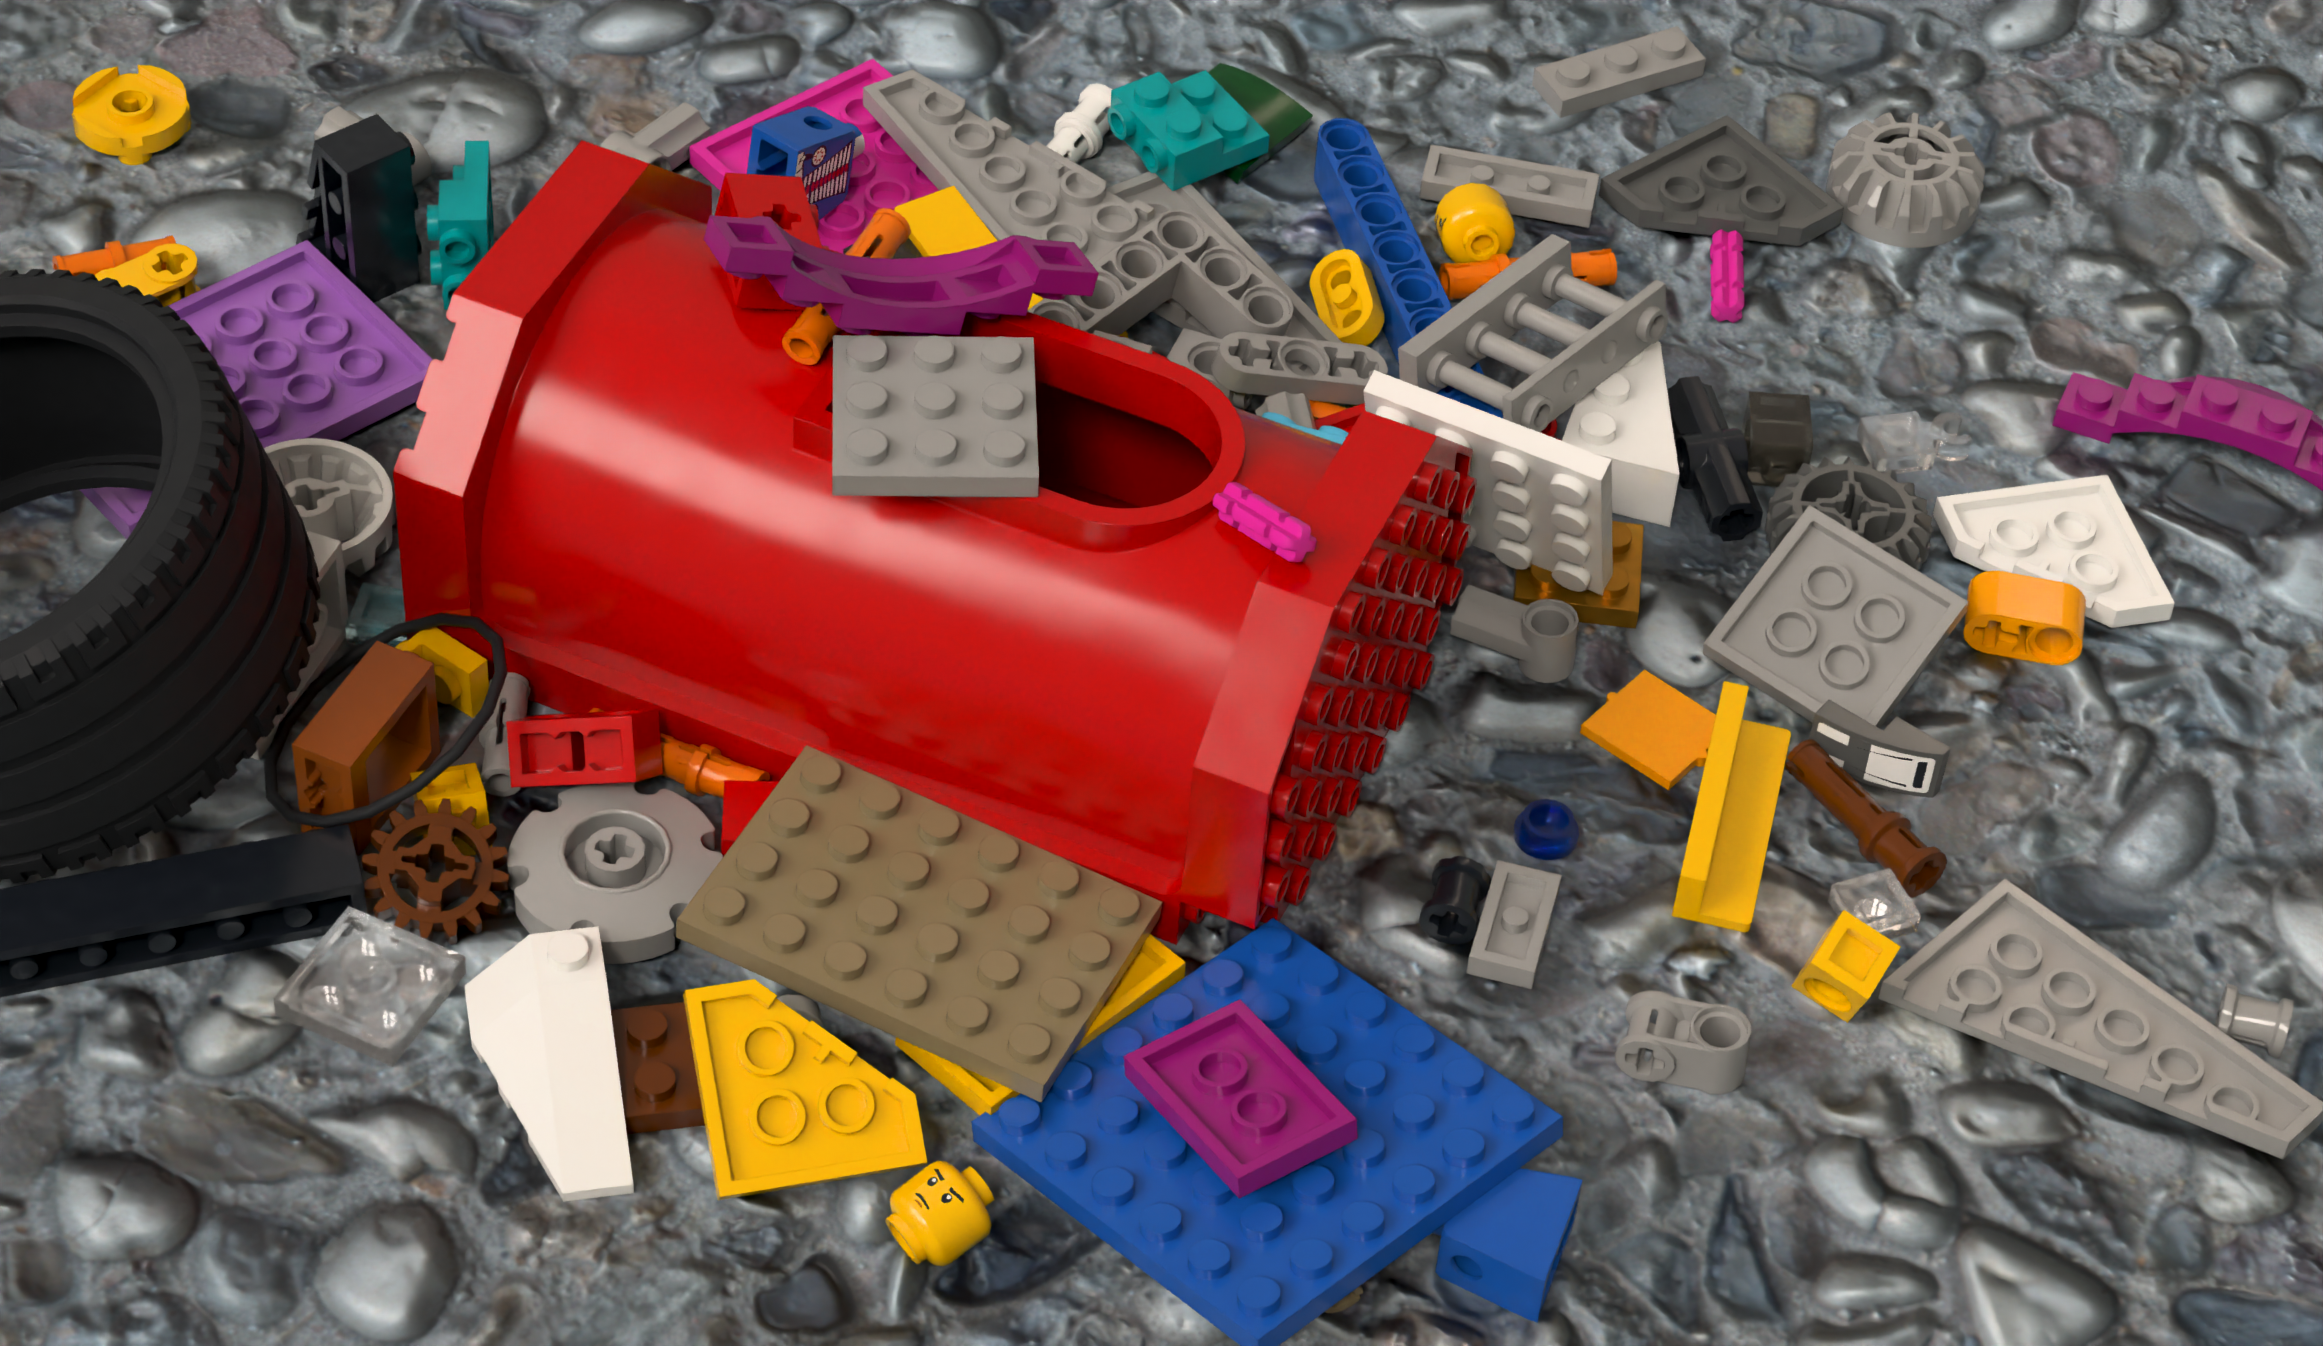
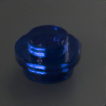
M1540 799L1530 803L1518 815L1514 824L1513 836L1517 846L1527 855L1541 860H1557L1568 856L1576 848L1579 838V827L1572 811L1565 804L1552 799Z

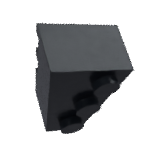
M378 114L314 141L307 179L309 187L312 190L315 189L314 199L303 203L301 214L306 221L309 220L308 230L297 235L296 245L308 240L373 303L420 282L418 256L422 253V246L416 233L415 211L418 210L419 203L412 183L411 166L415 164L414 150L408 138L402 132H395Z

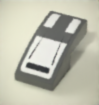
M1828 700L1815 713L1809 739L1815 740L1854 780L1892 792L1933 798L1940 791L1951 749L1949 746L1897 716L1884 730H1881L1831 700Z

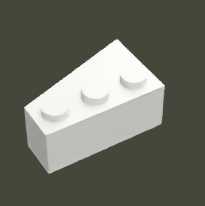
M1657 341L1575 403L1562 441L1612 460V513L1670 527L1679 480V468L1661 344Z

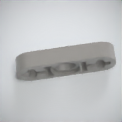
M1233 332L1226 335L1222 339L1212 362V373L1215 379L1222 386L1234 392L1272 396L1286 391L1291 394L1304 393L1308 400L1351 405L1365 403L1363 391L1374 370L1386 375L1388 373V367L1384 358L1374 349L1364 345L1250 332ZM1285 362H1302L1312 369L1314 375H1297L1287 367Z

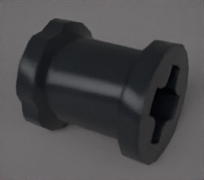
M1454 856L1441 859L1434 866L1431 881L1435 886L1433 897L1422 906L1419 923L1422 930L1438 942L1450 945L1464 944L1471 941L1476 935L1479 925L1476 909L1478 902L1483 900L1488 894L1491 877L1486 873L1482 864L1471 858Z

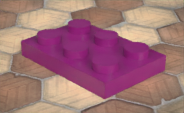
M1241 999L1123 1056L1125 1076L1239 1199L1358 1139L1356 1117Z

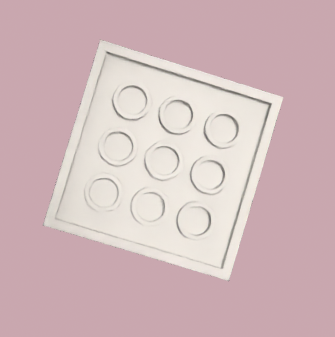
M1373 371L1363 391L1365 410L1367 412L1473 449L1469 476L1477 479V488L1471 506L1463 516V522L1471 526L1466 548L1473 545L1494 553L1501 562L1515 569L1524 570L1530 567L1531 564L1551 571L1553 579L1569 590L1582 592L1587 589L1603 595L1604 588L1613 575L1611 459L1381 372Z

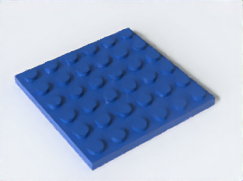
M1275 918L1258 927L1074 1053L1042 1102H1038L1020 1093L1018 1096L1003 1102L999 1110L992 1115L985 1112L971 1121L973 1141L1240 1346H1279L1563 1137L1562 1115ZM1239 999L1356 1117L1358 1139L1240 1199L1125 1076L1123 1057Z

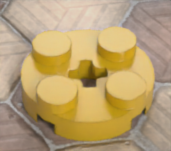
M137 65L138 74L127 73L119 75L117 66L103 69L86 78L76 88L72 99L74 107L72 118L76 137L88 147L98 152L117 156L119 161L126 165L144 164L151 159L154 152L161 151L178 141L191 128L190 106L183 82L164 69L150 65Z

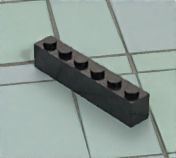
M349 824L324 829H312L297 834L259 841H248L238 845L190 854H178L163 859L120 867H109L88 873L44 879L34 883L0 889V997L368 927L364 882Z

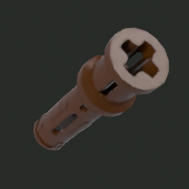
M1805 740L1792 749L1787 756L1790 761L1785 762L1786 771L1802 783L1832 815L1859 840L1858 846L1861 855L1872 864L1879 863L1896 880L1895 887L1902 896L1906 898L1917 897L1929 890L1939 880L1946 868V855L1939 848L1934 846L1927 847L1911 831L1910 820L1904 814L1893 810L1887 811L1881 807L1815 740Z

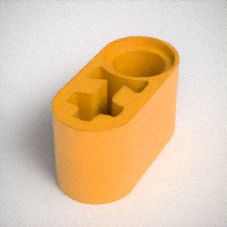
M1986 571L1976 575L1970 581L1963 634L1966 642L1972 648L1987 654L2049 665L2068 664L2079 657L2083 648L2086 599L2078 588L2064 582L2003 571Z

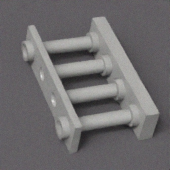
M1551 234L1399 347L1400 380L1434 393L1447 386L1453 387L1502 410L1503 419L1541 432L1550 422L1648 346L1656 343L1666 333L1668 324L1666 284L1655 280L1629 301L1574 277L1571 268V242ZM1564 298L1606 318L1590 330L1547 309ZM1527 327L1568 347L1551 359L1509 338L1519 330ZM1488 356L1529 375V377L1513 389L1470 369V367Z

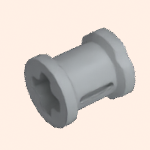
M2226 984L2215 1026L2236 1041L2267 1048L2269 1056L2280 1058L2291 1023L2294 1001L2283 998L2279 1003L2240 994L2237 986Z

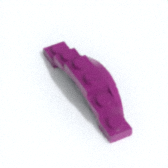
M710 215L704 236V241L724 271L744 279H758L765 274L782 300L800 307H814L820 302L838 328L857 335H868L873 330L899 331L908 336L960 335L966 312L983 319H996L1000 314L1026 316L1033 293L1051 300H1061L1066 295L1092 296L1099 275L1098 271L1075 242L1037 240L1020 235H1012L984 246L960 252L900 259L858 257L824 250L795 238L779 227L771 217L764 216L740 218Z
M2073 372L2056 409L2052 426L2110 444L2114 433L2128 432L2170 433L2203 438L2263 457L2292 471L2323 491V420L2315 415L2314 411L2307 409L2300 403L2261 385L2238 379L2206 377L2199 374L2196 377L2162 381L2134 373L2128 389L2100 379Z

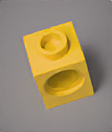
M1843 910L1823 934L1791 987L1848 1023L1867 1002L1901 946Z

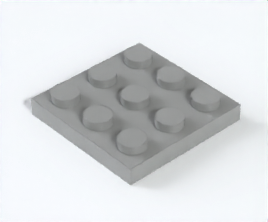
M833 335L832 496L1038 497L1039 466L1034 337Z
M1809 505L1703 643V655L1812 723L1815 713L1828 700H1831L1880 729L1966 614L1968 601Z

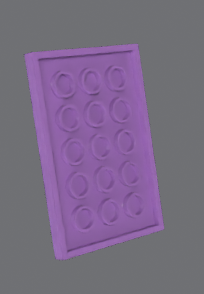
M308 240L168 305L178 314L181 320L184 319L192 327L218 362L217 364L224 372L263 448L288 440L305 438L339 441L417 402L429 363L433 360ZM119 487L80 489L126 539H128L136 527L153 492L150 490Z

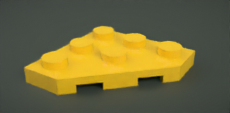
M755 979L684 991L683 998L717 1200L921 1167L927 1163L915 1093L893 1077L889 1079L857 1056L855 1050L812 1020L809 1022L778 1000L776 998L777 995Z

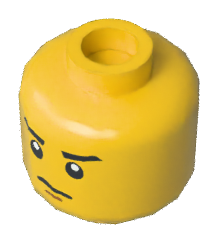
M1468 183L1457 186L1449 191L1438 204L1434 219L1437 234L1443 250L1453 262L1468 263L1489 260L1491 255L1507 254L1512 248L1516 232L1513 218L1506 201L1497 190L1486 184Z
M935 1161L892 1192L890 1197L892 1214L885 1221L898 1244L913 1262L920 1264L927 1260L935 1266H946L988 1236L991 1230V1220L986 1206L994 1201V1197L985 1181L971 1166L960 1172L946 1161Z

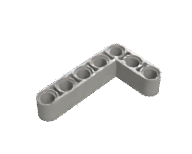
M1175 209L1162 213L1092 264L1099 273L1092 296L1066 295L1061 300L1044 298L1028 310V312L1091 334L1098 330L1119 336L1172 297L1217 338L1223 339L1226 335L1233 332L1286 336L1294 308L1289 296L1200 217L1190 211Z

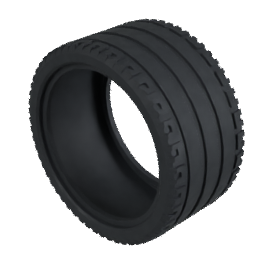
M31 269L26 274H19L17 270L4 271L0 275V513L36 499L80 489L119 487L150 490L153 492L133 532L98 575L56 610L26 629L0 641V882L2 879H10L13 884L26 882L31 875L39 874L41 878L55 876L58 869L68 867L71 871L84 867L85 861L95 857L99 861L111 857L112 850L123 845L130 848L140 843L139 837L152 830L155 834L167 827L165 822L177 814L182 818L192 810L190 805L200 797L207 799L216 791L214 786L222 779L229 780L238 771L236 765L243 758L249 759L256 752L257 747L255 744L260 737H268L275 726L272 721L275 716L284 714L289 705L287 696L290 692L297 691L301 682L299 671L306 668L310 660L307 647L315 643L317 633L313 624L319 621L320 609L316 602L320 599V586L317 581L319 577L318 567L303 520L216 359L192 327L184 319L181 320L169 306L163 307L156 297L150 294L143 296L138 288L131 285L121 287L117 280L108 277L98 281L94 274L85 272L73 276L69 270H56L52 274H46L44 269Z

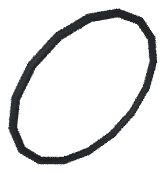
M438 613L396 624L349 650L310 683L280 722L264 761L266 799L288 822L329 828L372 818L420 792L464 754L493 715L507 676L502 637L479 617ZM446 625L474 629L491 644L495 672L481 710L455 745L415 780L368 806L326 816L295 811L278 794L276 765L291 728L316 695L356 660L363 657L376 641L387 644L401 635Z

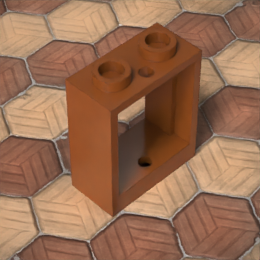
M379 641L372 645L292 743L300 812L326 816L368 806L411 782L410 773L425 771L430 767L441 753L433 662L425 660L411 651H402ZM401 802L372 818L347 823L349 824L357 856H360L371 842L373 830H380L389 819V813L396 810ZM301 824L302 832H306L312 829H324L321 827Z

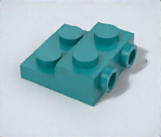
M1206 70L1174 83H1170L1159 71L1111 90V107L1108 109L1107 117L1112 132L1118 139L1124 140L1141 157L1145 167L1151 173H1156L1172 191L1268 153L1270 135Z
M465 141L464 165H453V180H439L438 205H427L428 241H439V250H431L430 252L431 285H442L444 310L448 309L455 290L494 245V213L489 141Z

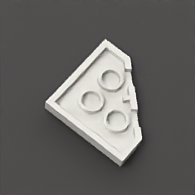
M2108 475L1937 497L1933 516L1954 558L1983 571H2003L2071 584L2078 588L2085 596V616L2111 628L2170 620L2175 602Z

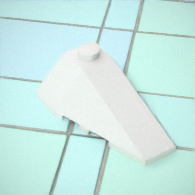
M599 926L529 934L464 986L472 1048L480 1062L487 1064L496 1079L499 1094L508 1109L512 1107L528 1133V1142L563 1202L634 1193Z

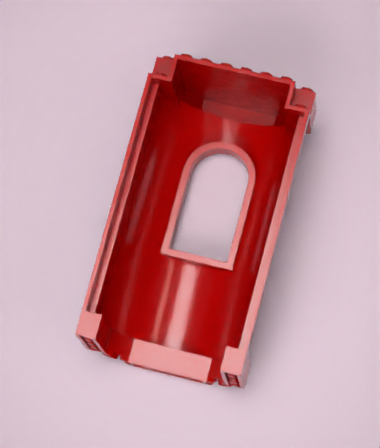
M581 140L455 290L449 303L446 318L456 324L444 360L433 359L429 363L416 402L417 408L420 411L426 412L414 449L403 448L399 452L393 470L405 622L438 613L479 617L502 637L507 672L520 674L529 681L531 692L528 700L562 713L589 712L593 708H600L604 711L658 709L661 733L698 747L702 744L717 747L724 757L768 772L770 774L769 781H780L805 746L808 745L1162 901L1160 919L1150 934L1175 945L1179 942L1189 923L1199 924L1206 912L1255 930L1259 921L1266 923L1272 918L1280 921L1289 904L1299 906L1310 883L1311 865L1315 859L1323 862L1327 858L1335 840L1338 818L1340 815L1349 818L1353 813L1362 788L1361 778L1365 772L1373 775L1377 771L1385 752L1387 741L1385 737L1388 731L1398 732L1401 729L1409 710L1411 701L1409 695L1413 688L1422 690L1431 674L1434 654L1427 652V646L1432 642L1438 628L1441 615L1440 608L1443 603L1451 606L1455 602L1464 578V570L1456 567L1466 548L1471 530L1470 524L1463 522V516L1469 510L1477 488V479L1469 476L1473 449L1364 410L1341 445L1235 408L1224 393L1209 380L1187 367L1028 311L1026 316L1000 314L996 319H983L966 312L960 335L934 334L933 336L1034 337L1039 466L1038 497L832 496L833 339L827 345L816 364H801L786 353L782 345V339L785 333L793 327L803 311L736 308L726 271H724L704 241L709 216L712 215V186ZM843 330V331H838L837 334H836V335H856V336H860V335H857V334H852V333L846 332V331H844V330ZM873 330L871 334H868L872 336H908L899 331ZM1237 482L1252 490L1253 493L1262 496L1290 513V516L1296 517L1308 524L1311 528L1310 535L1317 540L1314 552H1306L1302 562L1292 563L1276 554V551L1269 550L1240 532L1238 528L1232 527L1219 519V510L1212 504L1215 493H1222L1227 483ZM446 625L436 626V628L487 659L488 680L490 682L495 672L491 644L476 630L471 628ZM419 631L407 634V640L411 639Z

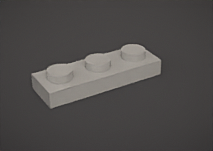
M1676 26L1535 67L1532 86L1559 118H1563L1701 77L1704 73L1706 58L1680 28Z
M1430 145L1419 198L1440 202L1445 194L1457 186L1468 183L1486 184L1500 193L1506 201L1511 215L1589 228L1600 174Z

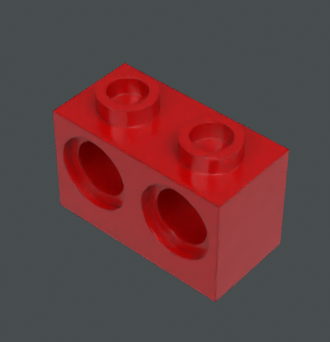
M658 709L542 714L506 722L511 788L638 782L663 774Z

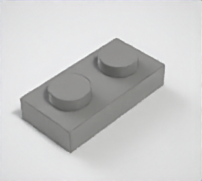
M1497 860L1469 955L1466 974L1532 989L1558 898L1562 875Z

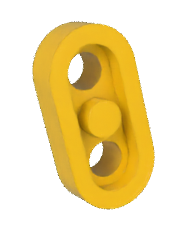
M1341 249L1328 254L1315 266L1309 282L1318 316L1343 343L1367 346L1378 336L1385 318L1372 272L1352 250Z

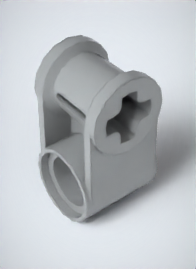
M1647 990L1639 992L1629 999L1625 1011L1626 1021L1629 1023L1627 1035L1619 1041L1615 1051V1061L1622 1072L1641 1081H1658L1698 1089L1708 1094L1729 1093L1742 1084L1745 1078L1749 1053L1751 1023L1740 1010L1728 1005L1708 1004L1673 997L1660 991ZM1655 1010L1658 1012L1656 1024L1649 1022L1651 1013ZM1646 1048L1652 1050L1651 1058L1647 1062L1644 1061Z

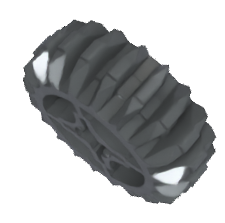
M1849 456L1843 464H1834L1826 457L1823 458L1818 467L1803 463L1799 472L1785 475L1779 488L1775 489L1774 496L1770 498L1765 523L1766 541L1769 542L1770 556L1807 507L1811 505L1918 571L1922 569L1923 562H1926L1928 558L1933 527L1931 525L1932 517L1928 515L1926 509L1927 500L1915 495L1914 483H1898L1896 470L1885 473L1875 470L1873 461L1866 467L1854 465Z

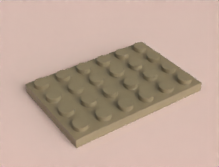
M806 745L677 918L676 937L1038 1102H1042L1158 923L1163 902Z

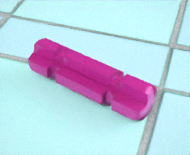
M1720 229L1712 235V244L1710 246V259L1713 262L1710 264L1711 296L1713 298L1711 301V315L1718 322L1728 320L1731 323L1739 321L1742 318V309L1745 306L1744 292L1742 290L1744 288V257L1741 253L1743 251V237L1736 230L1727 233Z
M1237 482L1227 483L1222 493H1215L1212 504L1219 510V519L1232 527L1238 528L1240 532L1269 550L1276 551V554L1292 563L1302 562L1306 552H1314L1317 540L1310 535L1311 528L1308 524L1296 517L1290 516V513L1262 496L1253 493L1252 490Z

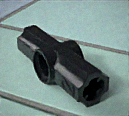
M1699 376L1679 378L1676 384L1667 389L1679 468L1678 481L1683 488H1693L1711 533L1721 536L1723 542L1742 540L1750 531L1760 527L1763 510L1748 476V451L1744 435L1738 428L1729 429L1711 385L1704 384Z

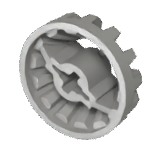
M1885 113L1875 118L1874 123L1865 120L1850 128L1847 136L1838 140L1835 144L1826 183V193L1844 207L1841 221L1855 232L1871 240L1905 248L1937 246L1948 243L1963 235L1973 225L1977 217L1985 175L1983 162L1975 154V149L1963 134L1951 138L1950 128L1941 120L1933 128L1919 124L1918 113H1912L1906 122L1900 123L1895 121L1891 113Z

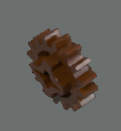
M446 798L442 799L437 813H428L421 799L414 802V817L408 820L396 810L389 813L393 831L388 834L374 829L371 833V843L380 853L364 854L362 857L363 870L377 875L364 881L365 897H382L374 906L376 919L382 921L393 915L396 916L394 925L395 936L401 939L412 927L419 929L421 946L427 947L433 939L434 932L441 931L444 932L445 938L450 945L457 944V928L464 924L475 934L482 931V921L479 912L483 910L497 915L501 910L500 900L491 891L508 890L509 874L496 870V868L507 863L506 847H489L497 838V828L491 823L476 829V809L470 806L460 817L452 815L450 799ZM427 834V837L413 847H403L410 840ZM454 837L467 843L476 853L480 862H475V857L463 855L454 844ZM440 862L445 864V872L441 873L439 882L427 881L426 873L430 872L433 863ZM391 882L396 883L397 888L410 890L418 901L417 909L400 898ZM460 896L469 897L468 900L458 907L444 911L446 906Z

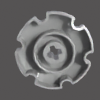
M634 782L584 784L559 793L558 809L551 812L532 811L520 824L513 836L508 852L509 888L514 890L516 915L530 934L599 926L604 964L639 962L664 955L675 949L674 934L676 933L677 918L721 861L723 855L715 851V828L711 821L696 805L679 794L668 789H660L657 793L651 795L641 794L635 791Z

